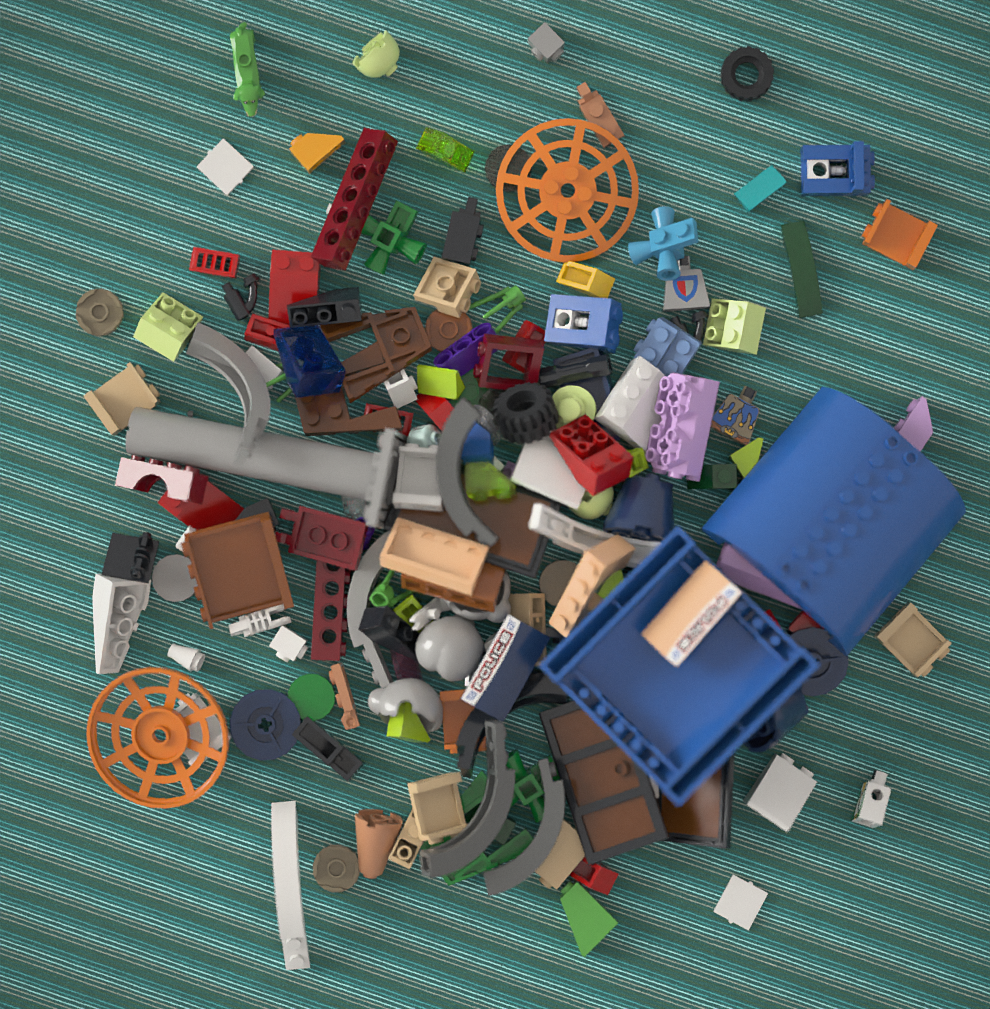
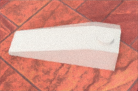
M101 574L95 575L92 599L96 673H119L130 647L128 643L133 630L136 631L139 624L136 622L141 610H145L147 607L151 580L148 584L103 576Z

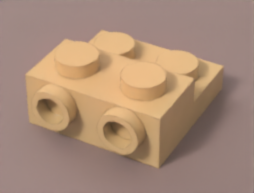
M433 257L413 296L417 301L436 306L438 312L460 318L462 312H468L471 304L470 297L472 293L479 291L481 281L476 269Z

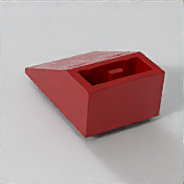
M586 414L550 433L549 437L575 479L592 496H596L630 476L633 455Z

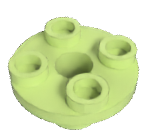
M565 386L553 394L552 397L559 415L558 424H555L557 429L585 414L594 421L597 413L596 403L593 396L586 389L579 386Z

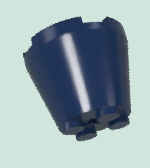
M646 474V477L634 475L626 478L604 521L603 532L614 535L618 534L632 539L662 542L674 530L673 484L660 481V476L655 474Z
M800 685L742 743L748 747V751L759 753L774 747L808 714L809 708Z

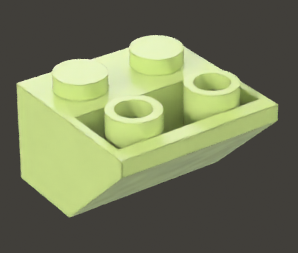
M162 293L141 317L133 337L174 362L187 346L197 323H201L203 316L167 294Z
M712 299L703 345L757 355L766 308L745 301Z

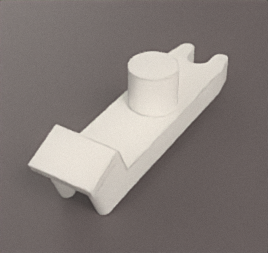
M435 597L410 618V622H415L412 630L422 629L431 620L439 619L441 612L449 611L450 608L444 599Z

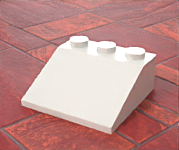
M641 356L631 360L594 419L634 448H643L645 454L651 427L662 421L661 415H658L655 411V404L660 380L665 375Z
M549 435L547 437L544 436L538 442L534 441L531 444L523 443L511 481L577 510L585 488L577 482Z

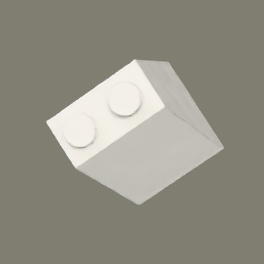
M782 753L781 756L773 755L743 802L788 832L817 781L812 779L814 776L812 772L803 766L800 770L792 765L794 760Z

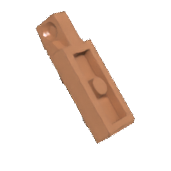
M586 82L577 86V91L582 99L578 100V103L587 122L604 128L618 140L624 137L621 128L597 90L591 92ZM594 132L603 148L612 144L604 136Z
M342 662L331 665L332 670L329 671V677L332 685L336 684L338 694H336L337 704L339 708L343 707L344 709L341 721L345 730L353 729L360 726L345 668Z

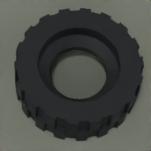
M751 46L746 48L740 47L736 51L733 50L724 60L720 72L721 84L724 86L725 92L729 93L733 99L736 98L742 102L743 100L750 102L753 99H759L768 91L774 78V67H772L771 59L767 57L765 52H761L758 48H751ZM752 63L757 67L759 77L753 85L745 86L737 81L735 71L740 64Z

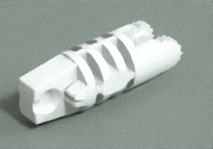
M284 604L240 616L238 617L239 622L228 625L231 636L244 634V637L292 622L290 617H282L271 621V614L285 610Z

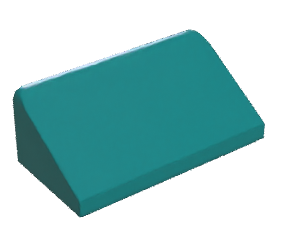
M771 165L734 193V195L749 213L786 185L787 181Z

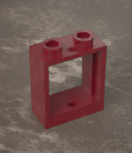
M484 334L483 342L480 341L478 344L477 354L480 358L479 363L474 365L473 377L476 378L479 387L502 390L512 388L517 384H524L525 382H530V384L537 383L544 352L543 345L537 339ZM492 349L528 353L523 379L487 376Z

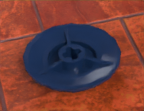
M816 627L799 629L789 636L800 648H803L810 656H813L819 664L800 684L803 695L818 696L827 694L838 687L846 676L849 664L848 656L843 655L828 641L832 635L825 629Z
M272 689L255 690L243 696L234 706L230 717V734L236 747L246 756L260 761L275 760L287 754L296 744L297 739L292 733L301 724L300 714L295 704L285 694ZM262 718L272 722L269 731H265V728H260L259 724L263 722Z

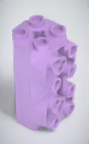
M674 372L660 380L655 411L658 415H661L662 421L651 427L645 453L646 460L652 464L653 472L666 475L668 471L669 477L682 479L686 475V479L700 481L720 384L719 381Z
M726 542L724 543L716 566L731 581L740 587L801 609Z

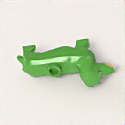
M243 22L230 34L237 82L233 99L240 100L247 115L253 117L257 113L258 99L263 98L265 92L260 85V75L254 51V30L246 29L247 23Z

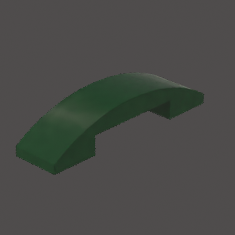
M803 220L780 225L792 275L799 319L823 314L819 283L805 222Z

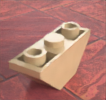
M413 808L388 858L409 870L424 841L419 839Z

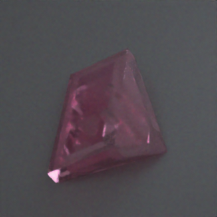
M390 650L397 680L415 678L423 681L417 661Z

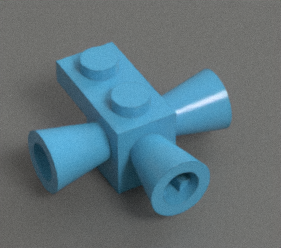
M666 206L655 208L651 212L656 229L649 231L650 240L630 242L628 244V251L635 265L655 256L659 260L657 278L670 281L677 279L681 275L676 260L685 258L684 247L698 243L697 222L693 218L673 224L675 211L673 208Z

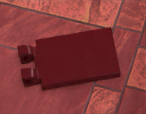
M299 506L298 512L290 509H281L279 518L294 521L292 534L276 532L275 537L277 542L290 545L289 553L351 570H358L369 525L361 521L305 506Z

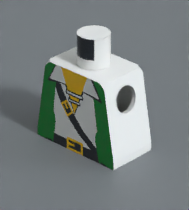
M874 770L871 782L867 781L862 784L851 818L852 822L871 828L882 825L891 788L885 787L888 774ZM872 792L876 795V800L872 798Z

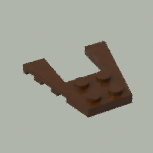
M415 307L385 310V313L372 314L371 312L362 313V321L319 325L326 343L372 328L385 363L341 379L350 403L432 351L431 344Z
M377 342L293 390L303 431L306 436L336 435V433L347 432L349 434H357L365 431L376 433L384 432L385 428L403 431L396 406L353 419L350 418L341 379L385 363Z

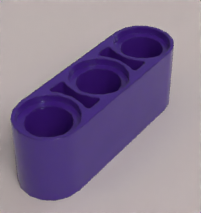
M482 323L440 352L434 358L433 363L439 368L457 370L461 377L473 369L475 364L479 363L480 356L477 354L478 344L480 341L483 342L484 334L497 335L490 323ZM492 349V354H494L499 349Z

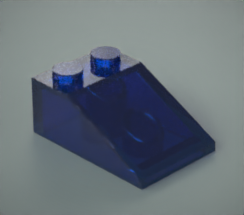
M318 325L274 329L273 334L285 377L296 398L340 392L346 370Z

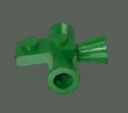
M396 200L386 222L380 221L379 223L369 215L361 234L372 237L370 242L377 245V247L363 265L385 275L390 253L398 254L399 252L416 265L423 257L427 243L407 238V235L419 211Z
M518 749L507 753L508 761L506 763L507 767L515 769L514 793L510 808L520 799L524 806L529 804L535 822H541L544 815L545 798L542 796L544 794V786L539 763L537 762L525 770ZM548 755L547 757H545V758H548V757H549V762H554L553 759H552V757H551L550 755ZM556 769L557 776H554V777H553V780H554V781L560 779V778H559V775H558V772H557V769Z

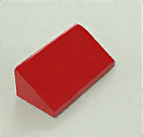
M252 313L244 334V340L289 355L297 328H290V325Z
M528 320L523 322L515 336L540 340L543 346L546 343L544 341L545 330ZM507 350L502 361L524 374L528 353Z

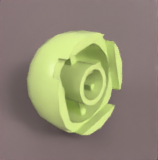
M385 30L384 35L379 33L362 48L363 55L361 58L356 56L352 62L365 76L371 78H378L384 74L390 76L398 67L395 64L400 54L398 44Z
M610 487L596 496H592L585 489L578 509L568 507L574 514L587 520L599 518L601 515L606 516L613 505L614 489Z

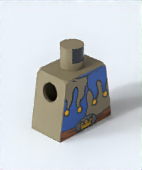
M744 386L739 397L730 393L713 414L711 429L743 446L749 444L760 411L758 407L751 404L757 392Z

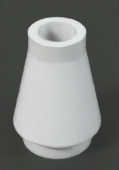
M174 643L169 648L167 654L168 657L174 659L190 672L193 670L198 672L205 659V654L201 653V650L179 646Z

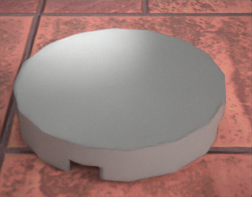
M178 554L168 555L161 559L154 567L152 574L153 587L163 599L172 602L185 601L195 593L194 587L198 585L196 578L191 579L187 565L191 564V560L188 557Z

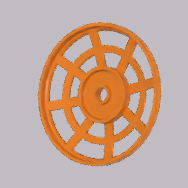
M556 119L531 128L509 148L501 162L497 175V206L508 232L526 250L551 261L578 262L596 257L607 251L627 231L638 205V176L628 151L609 131L584 120ZM576 126L573 140H560L544 146L536 135L552 127ZM585 128L604 136L618 151L606 158L596 148L583 143ZM529 140L536 152L527 160L520 176L506 173L515 152L524 142ZM572 147L569 161L556 164L549 154V151L557 148ZM581 149L592 154L601 163L591 170L579 164ZM541 158L548 168L542 179L527 177L533 164ZM623 159L628 166L631 177V198L617 196L618 185L612 166ZM605 171L610 180V194L598 192L594 179ZM504 183L518 185V201L523 215L511 222L504 204ZM566 183L573 185L575 189L574 195L569 198L561 194V187ZM525 187L539 189L541 203L529 210L525 199ZM594 201L608 203L605 213L595 223L588 210L592 207ZM615 205L629 208L620 229L612 238L606 241L599 229L609 220ZM547 210L551 215L557 217L555 231L544 227L535 218ZM580 217L587 228L577 233H564L567 219ZM529 222L538 232L553 238L550 252L543 251L530 244L517 230ZM591 235L598 245V248L582 254L559 255L562 240H579Z
M147 667L135 669L119 676L99 694L88 717L87 745L96 770L102 779L119 795L142 806L172 808L194 801L213 786L222 773L227 760L229 733L220 706L200 683L176 670ZM150 673L171 675L168 687L151 686L140 689L132 678ZM180 679L198 689L211 705L200 709L190 697L178 691ZM124 683L131 694L119 705L115 714L101 712L102 705L109 694L118 685ZM153 693L167 694L164 706L153 707L145 695ZM176 698L185 702L194 713L183 717L174 710ZM136 700L143 712L136 720L123 717L127 707ZM217 714L222 729L223 746L221 752L209 746L210 732L206 718ZM98 721L112 724L111 736L116 752L104 759L97 742ZM198 721L202 729V743L190 738L188 726ZM120 726L132 729L131 738L133 743L124 748L120 740ZM155 730H163L166 734V740L157 739ZM186 748L199 752V756L186 769L180 756ZM138 752L144 759L148 760L146 771L136 766L128 756ZM206 756L218 761V765L210 778L195 790L189 776L201 766ZM121 760L130 772L143 779L139 793L121 783L108 767ZM172 762L177 774L168 776L155 775L158 764ZM181 781L186 793L183 796L173 798H154L148 796L152 782L169 784Z

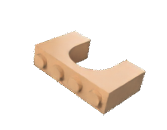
M616 534L587 550L557 605L549 624L567 637L604 600L597 595L596 590L609 576L627 566L636 548Z

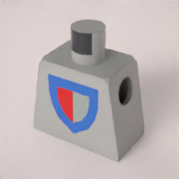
M690 256L676 260L681 275L677 279L665 281L663 312L708 309L710 303L701 269H691Z

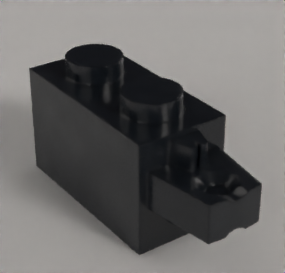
M468 197L466 209L460 208L459 212L452 211L442 259L465 266H470L471 261L476 262L479 248L475 247L476 238L482 237L484 224H480L481 213L476 212L478 199Z

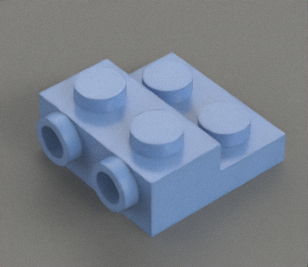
M660 317L657 320L653 319L646 328L649 334L645 340L640 339L636 344L634 359L641 356L659 369L666 377L673 372L683 374L702 342L666 318Z

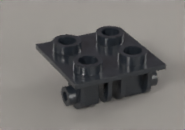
M143 532L139 537L112 533L101 575L149 584L159 541L153 540L152 534L148 532Z

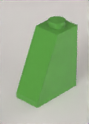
M578 880L574 883L569 881L560 890L563 893L560 896V900L580 953L585 957L618 924V921Z

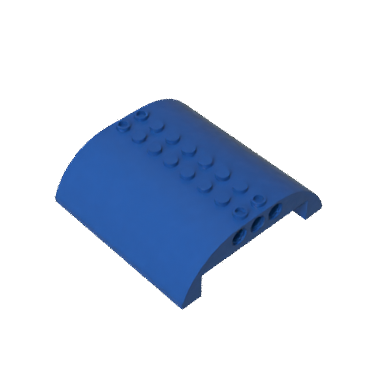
M821 387L701 530L718 545L726 542L829 632L832 636L828 641L843 655L848 656L966 513V508L960 494L948 478L886 421L848 395L831 388Z
M679 526L538 665L678 806L819 666L803 648H800L744 592L678 667L641 635L642 632L705 560L742 591L696 546L695 542Z

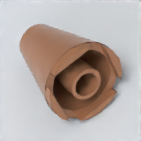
M362 809L359 810L358 814H355L359 871L363 873L364 877L375 879L383 874L403 824V819L397 814L390 812V816L383 815V810Z

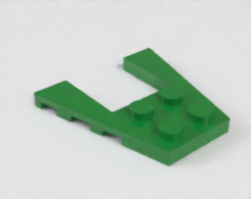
M483 770L460 797L464 814L482 802L487 783V775ZM525 828L487 856L483 851L466 866L453 873L444 875L442 878L450 886L485 870L497 867L519 856L531 844L534 838ZM450 835L444 836L442 842L429 844V841H425L420 848L421 850L433 848L452 838Z

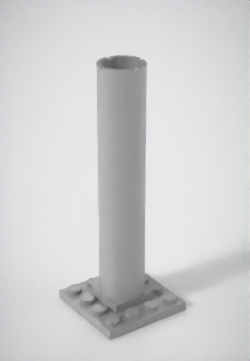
M135 407L129 419L128 426L130 429L126 433L125 447L126 452L132 455L370 501V506L366 505L364 511V520H367L366 525L384 529V524L393 505V493L396 491L399 463L398 447L405 446L407 436L396 430L385 428V432L380 434L378 447L381 448V452L373 453L263 431L262 436L258 435L256 442L252 441V444L256 446L251 459L246 457L243 466L233 463L243 427Z

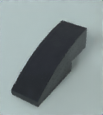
M308 716L292 733L298 741L326 765L334 769L346 781H351L365 764L351 750Z

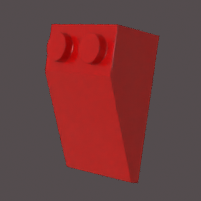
M272 249L268 319L290 325L287 305L319 295L321 264L311 258L312 252Z
M209 480L207 481L202 505L168 497V490L157 502L188 527L191 526L196 530L235 521L244 510L241 505Z

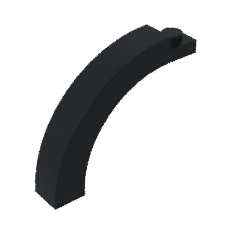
M545 672L530 674L509 713L522 707L539 703L566 704L569 695ZM476 707L464 722L456 742L457 752L459 753L457 768H460L462 777L469 779L472 777L478 750L485 738V720L494 719L499 721Z

